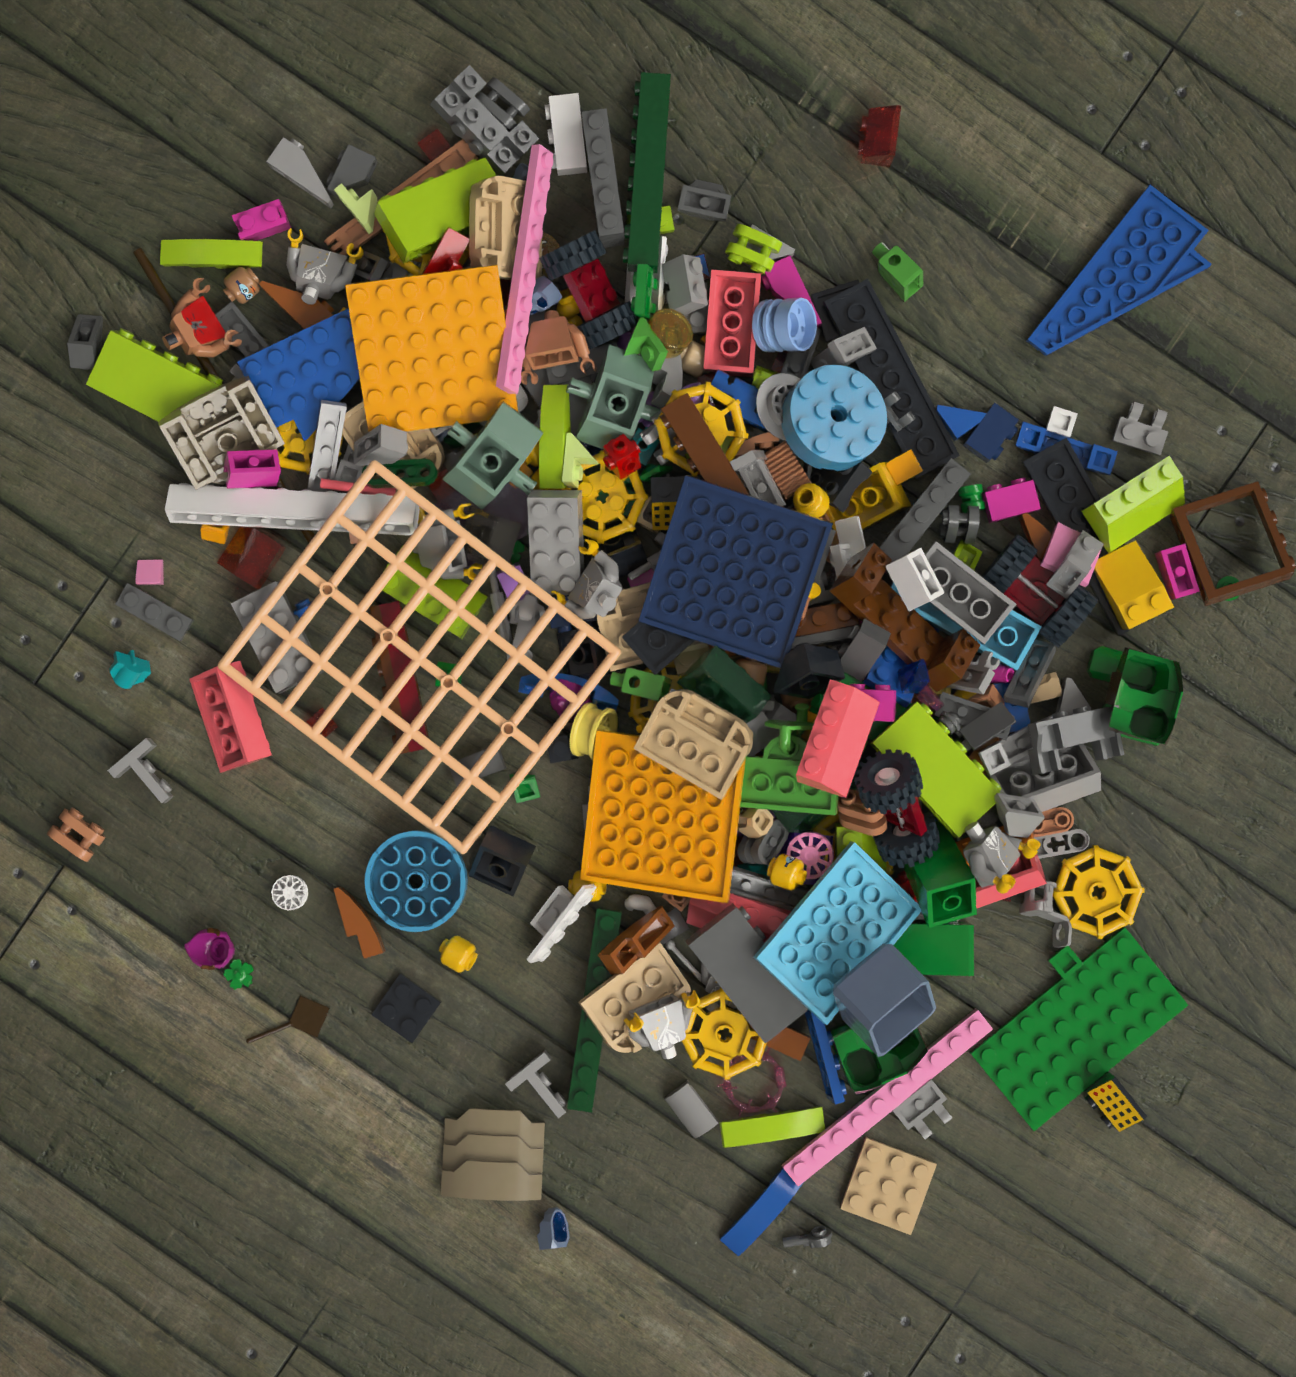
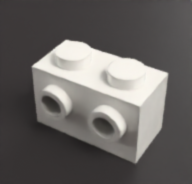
M922 548L885 566L908 611L920 607L944 594Z

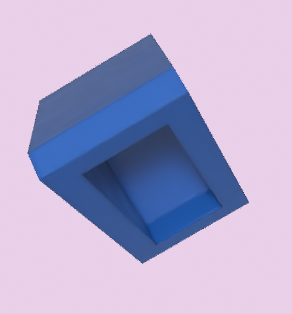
M942 405L935 407L953 441H956L977 426L987 414Z

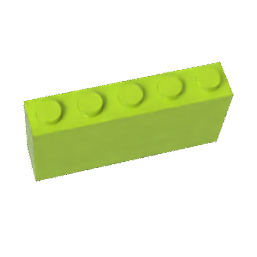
M486 157L478 161L473 159L461 168H451L437 178L429 177L420 185L405 187L398 194L393 196L386 195L379 199L374 215L403 264L435 251L448 227L466 237L469 236L471 187L481 180L496 176Z
M120 328L119 331L110 330L86 385L159 422L185 403L223 385V380L210 373L208 376L200 373L201 368L187 362L184 365L177 361L178 356L168 351H164L163 354L155 350L156 345L146 340L139 342L133 338V333Z
M915 702L869 744L876 752L880 751L881 754H885L888 749L895 753L896 749L902 750L903 754L907 752L911 758H915L923 783V789H920L922 794L918 798L955 838H959L969 824L976 822L996 804L994 796L1000 793L1002 788L993 778L988 779L982 773L984 768L977 760L973 759L971 761L965 754L967 752L966 748L958 740L954 742L948 736L950 731L942 722L936 723L931 717L933 713L927 705Z

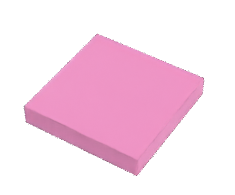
M1058 522L1040 566L1055 572L1080 532ZM1100 551L1091 564V570L1079 585L1086 587L1089 584Z

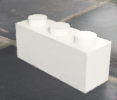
M579 94L549 96V104L545 105L546 120L551 119L552 129H548L549 144H554L555 147L552 169L557 168L558 176L587 173Z

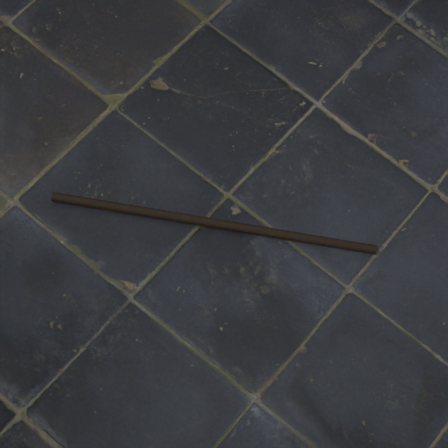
M143 249L135 250L133 254L171 315L176 306L175 302ZM196 356L207 376L210 373L219 377L208 357ZM279 476L277 486H274L275 489H287ZM301 530L307 542L310 543L315 536L312 530Z

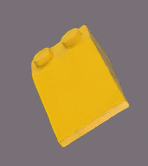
M887 462L878 463L869 468L872 474L856 488L844 513L829 505L826 514L830 522L833 523V530H836V521L859 516L863 531L911 506L901 484L896 485L885 465Z
M1136 540L1098 558L1094 572L1122 630H1129L1174 608L1164 585Z

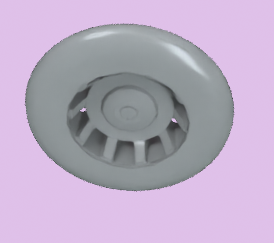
M785 373L772 375L762 383L756 397V409L759 419L766 430L773 436L786 441L781 425L783 423L782 406L789 391L801 379Z

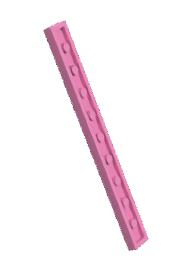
M540 144L532 145L505 321L506 327L503 334L496 387L509 394H518L519 384L521 383V370L525 357V343L529 331V316L532 309L539 248L543 236L542 228L544 215L546 214L547 194L550 188L551 167L553 166V153Z
M975 1008L928 1046L926 1055L908 1074L877 1087L782 1164L784 1170L797 1186L801 1185L992 1031L993 1028L979 1010Z

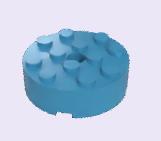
M825 365L807 373L789 391L782 406L783 423L781 425L788 445L801 460L818 469L824 468L841 471L857 465L878 447L887 426L886 406L878 388L861 372L843 365Z
M424 830L407 831L387 839L371 856L365 873L366 895L373 910L390 926L408 932L427 931L440 926L451 918L464 900L468 883L467 869L461 854L443 838L435 835L433 832ZM412 874H418L422 877L423 883L420 888L411 886L409 880Z

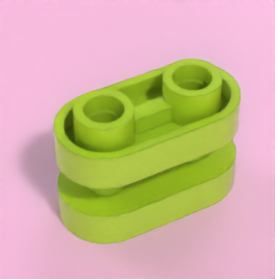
M737 224L733 235L739 239L737 243H728L725 253L729 255L727 259L739 265L742 262L751 265V270L757 273L765 274V271L771 272L775 261L769 258L770 253L778 254L783 243L751 227ZM747 243L762 248L760 253L746 248Z

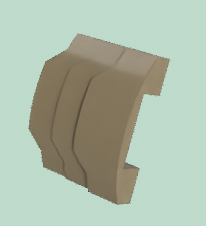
M249 376L223 384L192 399L158 422L161 431L195 490L210 482L219 485L226 484L228 472H224L223 466L227 451L274 450L285 444Z
M469 1108L459 1118H445L441 1195L477 1200H541L545 1122L530 1121L521 1110Z

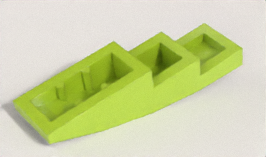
M217 239L161 240L160 265L165 267L189 266L191 268L215 267L218 269L237 268L239 266L244 268L262 267L263 242Z
M569 384L543 385L540 430L544 433L539 439L540 489H564L567 487L562 482L566 435L571 433L569 393L566 392Z
M820 1106L796 1111L764 1113L719 1122L724 1148L822 1133L825 1130L823 1109Z

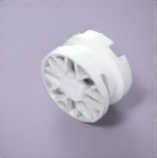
M293 875L279 878L274 883L271 891L274 903L284 910H295L303 906L309 894L306 883L301 878Z

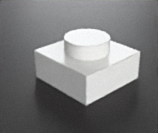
M1053 406L1046 431L1070 438L1078 413Z

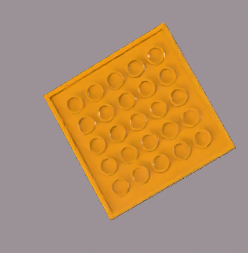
M498 264L345 285L368 432L380 424L402 431H413L451 426L456 421L459 424L488 421L503 401L518 412L516 394H509L496 387L503 334L506 327Z
M597 730L580 880L728 903L746 758L724 799L721 800L633 749L640 737L639 735Z

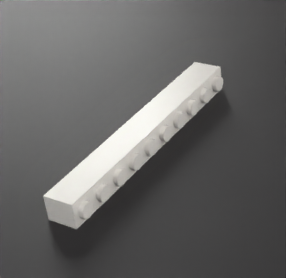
M180 483L179 485L170 484L165 512L170 523L319 531L347 493L335 491L313 492L307 489L293 491L285 488L274 490L261 487L227 489V487H217L210 484L195 490L193 485L187 483ZM360 493L344 513V516L366 532L393 496L382 493L375 495ZM405 496L377 534L412 535L418 526L419 506ZM338 523L332 529V531L349 532Z

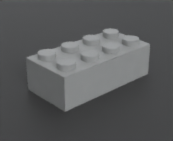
M532 490L527 497L531 580L550 595H556L551 591L569 595L585 570L584 554L579 551V546L584 547L582 490Z
M935 541L927 550L925 556L944 594L930 601V603L982 644H985L1016 606V603Z
M275 581L231 603L243 629L279 582ZM284 592L268 615L290 632L297 623L298 618L294 615L293 608ZM261 623L249 638V641L262 667L283 639ZM303 630L298 639L313 649ZM292 646L268 676L277 694L295 687L313 664L311 660Z
M1084 744L1058 749L1062 765L1060 770L1033 775L1029 755L991 776L987 774L988 779L993 778L1002 788L1000 790L1001 794L1034 799L1041 812L1101 791V771Z

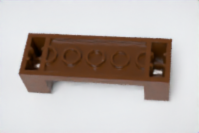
M873 543L849 559L830 592L861 621L865 618L890 632L891 635L887 646L935 692L961 680L980 644L965 629H961L943 638L914 609L908 611L901 597L881 578L886 571L885 566L890 564L892 559Z

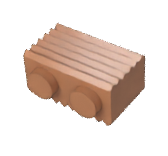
M786 441L765 453L767 457L765 463L784 501L792 498L797 488L801 485L811 483Z

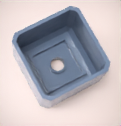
M882 944L833 985V995L842 1019L878 1057L890 1051L928 1019L936 1009L929 981L892 944Z

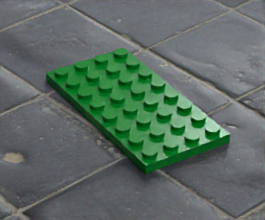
M1122 927L1083 959L1082 963L1084 965L1065 980L1060 978L970 1052L1033 1131L1041 1127L1188 1006L1187 1002L1125 927Z

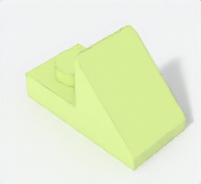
M341 183L334 191L367 233H372L375 221L374 212L377 205V196L373 189L359 198L352 188L347 190Z
M567 433L562 482L568 488H578L579 481L583 478V467L581 464L598 465L599 463L572 433Z

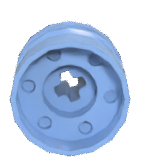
M804 298L766 299L761 301L755 308L752 320L753 336L757 346L765 352H783L785 350L793 352L809 349L814 342L817 330L816 314L812 304Z

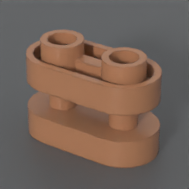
M849 789L846 798L838 796L837 809L839 811L840 824L843 827L870 836H877L885 832L887 829L885 814H881L879 809L874 813L870 807L868 809L864 807L858 791Z
M1055 807L1042 812L1045 818L1033 831V836L1041 837L1068 831L1074 823L1072 812L1064 807Z
M75 808L70 810L64 809L59 816V819L64 823L60 828L52 825L47 835L81 860L88 862L94 854L89 849L91 844L94 843L100 846L106 838L102 834L104 829L94 822L89 824L82 819L84 815ZM71 829H74L84 837L81 842L68 834Z

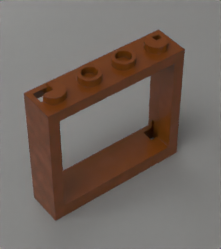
M1258 481L1172 509L1169 517L1180 545L1185 544L1204 606L1289 580L1295 572V561L1291 555L1288 556L1285 549L1287 545L1283 533H1279L1276 526V514L1273 510L1270 511L1267 504V492L1264 488L1260 487ZM1251 495L1280 569L1215 590L1187 516Z

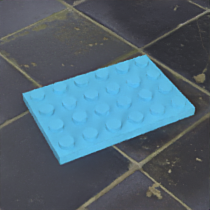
M851 841L753 957L823 1024L828 1025L839 1011L833 995V985L882 944L894 945L920 914L921 909L919 904L855 842Z

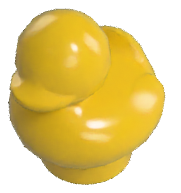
M567 288L560 291L562 298L558 302L556 309L559 316L566 317L568 323L574 324L576 327L583 324L582 318L577 315L580 313V310L570 289Z

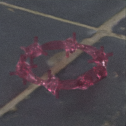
M768 1047L767 1052L764 1051L761 1060H764V1062L768 1061L775 1066L774 1074L779 1090L773 1098L767 1093L770 1099L766 1101V1104L761 1107L750 1106L752 1099H749L748 1104L737 1101L731 1090L738 1089V1087H732L730 1080H725V1078L723 1084L717 1085V1087L723 1086V1091H725L728 1098L740 1109L739 1117L742 1112L753 1113L770 1108L777 1113L774 1107L778 1105L777 1102L781 1097L784 1087H787L784 1067L777 1064L774 1058L769 1055L770 1047ZM743 1054L735 1056L731 1059L729 1065L737 1064L746 1057Z

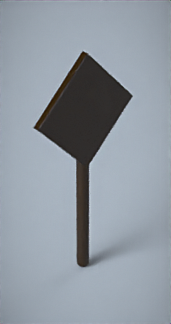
M300 996L290 1022L248 1038L246 1042L248 1044L289 1027H294L318 1037L330 1008Z

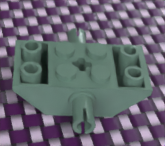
M608 344L595 383L591 385L571 377L570 385L567 386L566 392L587 399V405L575 435L578 441L601 449L610 440L619 437L623 433L631 441L640 418L652 422L650 417L661 410L646 404L654 371H651L641 355L631 354L624 356L626 350ZM619 396V399L622 401V403L616 404L615 407H613V404L611 403L612 399Z
M504 401L478 434L473 435L456 421L447 434L465 448L464 452L442 480L480 509L486 507L509 482L517 486L526 495H529L530 490L534 489L537 482L533 481L519 469L544 432ZM488 455L495 456L496 460L488 461Z

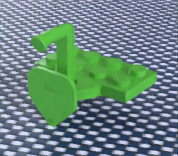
M799 703L795 705L797 710L796 721H765V726L780 729L779 736L769 742L764 750L763 757L746 756L740 807L837 815L838 795L799 783L796 779V773L807 745V741L801 735L805 730H812L814 726L813 722H807L808 709L810 708L808 704Z

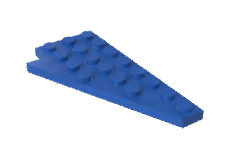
M1149 185L1027 339V342L1047 356L1208 269L1211 263L1197 253L1194 248L1209 230L1152 185Z
M349 308L237 362L244 377L249 376L276 428L294 420L304 441L307 440L317 429L321 400L340 402L360 379Z

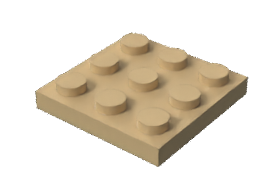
M865 1137L840 1209L911 1235L937 1164Z

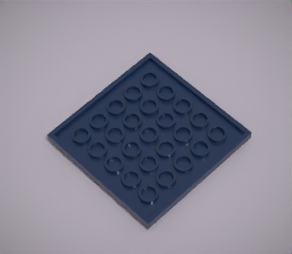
M685 475L638 621L781 668L785 655L791 650L833 523Z

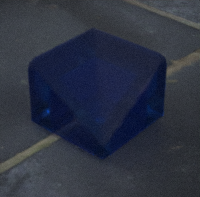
M924 659L915 661L897 671L902 693H919L930 682Z

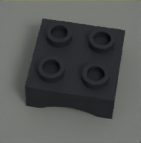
M862 462L841 471L816 468L809 480L828 494L829 505L844 513L849 506L852 494L863 481L869 478L872 471Z

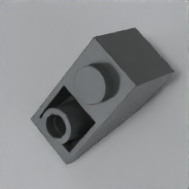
M348 144L346 150H342L338 156L337 163L339 165L335 173L331 172L327 179L326 186H328V192L334 197L338 196L334 189L341 183L347 190L350 188L355 190L368 185L378 164L376 157Z

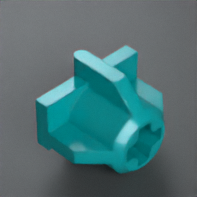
M130 650L128 654L115 651L113 654L114 662L109 671L115 684L120 688L130 689L133 685L144 682L147 676L151 674L149 661L135 657L134 650Z

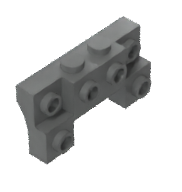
M469 65L430 105L451 126L452 131L469 145L470 150L474 154L479 155L481 159L486 157L493 171L498 176H502L539 138L523 121L509 132L475 97L487 83Z
M1088 706L1073 709L1074 714L1068 715L1067 711L1053 713V719L1028 724L1033 749L1028 750L1033 775L1062 769L1058 749L1088 742L1092 744L1095 761L1125 755L1121 734L1109 731L1108 728L1114 706L1091 711L1088 710Z

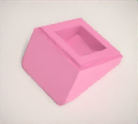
M138 560L136 584L164 585L163 560Z

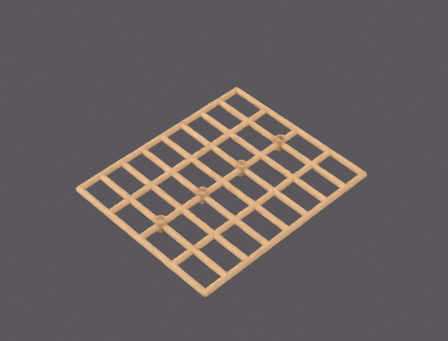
M373 460L218 662V668L427 829L446 840L457 852L465 854L620 656L621 650L381 463ZM377 473L398 490L365 532L344 516V513L373 475ZM405 496H407L428 514L397 555H395L374 539V537ZM435 520H438L456 534L458 538L428 577L425 578L404 561ZM338 523L358 538L359 541L329 581H326L306 566V563ZM467 543L487 558L488 561L456 602L434 584ZM368 546L390 564L357 605L341 593L337 586ZM497 566L517 581L518 585L486 625L466 610L465 607ZM399 570L420 587L387 628L366 611L396 571ZM300 573L320 588V593L289 632L272 619L268 613ZM528 590L549 607L519 646L515 648L497 634L495 630L524 592ZM429 593L450 609V611L420 650L417 651L398 637V631ZM331 597L351 612V615L319 655L298 639V637L325 601ZM558 613L579 630L550 668L545 671L528 658L525 653L555 614ZM459 616L480 632V634L451 672L446 674L426 657ZM361 620L380 635V639L349 678L328 662V660L357 622ZM262 623L281 637L283 641L251 681L231 666L230 663ZM586 636H588L609 654L576 695L558 681L555 676ZM489 639L510 657L478 698L458 683L457 679ZM391 643L412 660L381 701H379L358 684L388 644ZM292 646L311 660L313 664L287 699L281 704L260 687ZM520 663L537 676L540 681L512 717L506 720L489 707L487 702L514 667ZM419 666H421L438 679L441 685L411 724H409L388 707ZM322 669L342 684L343 688L314 726L311 727L290 710ZM549 686L568 700L570 704L539 744H537L519 730L517 725ZM452 690L472 705V707L441 747H439L418 730L446 693ZM353 693L374 710L344 749L341 750L320 733L349 695ZM481 712L498 725L501 731L471 770H469L448 753ZM383 716L404 733L374 772L371 773L350 756L379 718ZM512 736L532 753L501 793H499L478 776L507 738ZM413 739L434 756L404 795L401 796L380 779L409 741ZM443 762L464 779L433 819H431L410 802L439 764ZM473 785L494 802L461 842L440 825L469 787Z

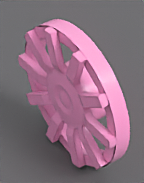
M803 832L792 839L787 848L786 855L791 856V850L797 852L800 856L794 858L802 860L804 865H807L806 879L821 877L834 861V850L831 843L825 836L817 832ZM809 836V845H805L802 840L803 837ZM813 837L821 840L816 846L813 845ZM797 840L803 848L802 850L793 846ZM825 843L828 850L820 852L819 848ZM829 854V862L821 859V856ZM817 862L827 867L821 872ZM811 866H814L818 874L810 875Z

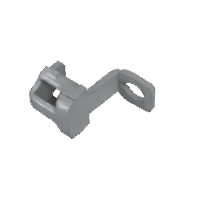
M526 594L510 610L509 623L517 625L512 644L515 648L519 646L545 612L544 606L537 603V597L534 595ZM528 649L525 655L532 660L533 654Z
M1046 881L1047 884L1037 887L1044 888V898L1042 900H1034L1035 888L1025 891L1024 902L1019 906V914L1029 917L1039 916L1055 922L1053 927V947L1070 946L1072 935L1071 923L1067 916L1054 912L1052 908L1053 888L1057 887V883ZM1063 924V928L1065 929V937L1062 941H1060L1059 932L1062 929Z

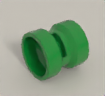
M982 484L959 488L958 495L962 498V504L960 505L961 513H966L968 506H979V511L986 509L985 501L982 500L981 496L983 493Z

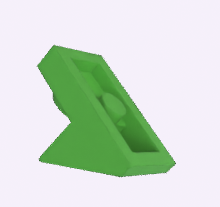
M641 317L624 356L640 354L651 371L661 370L668 351L647 320Z

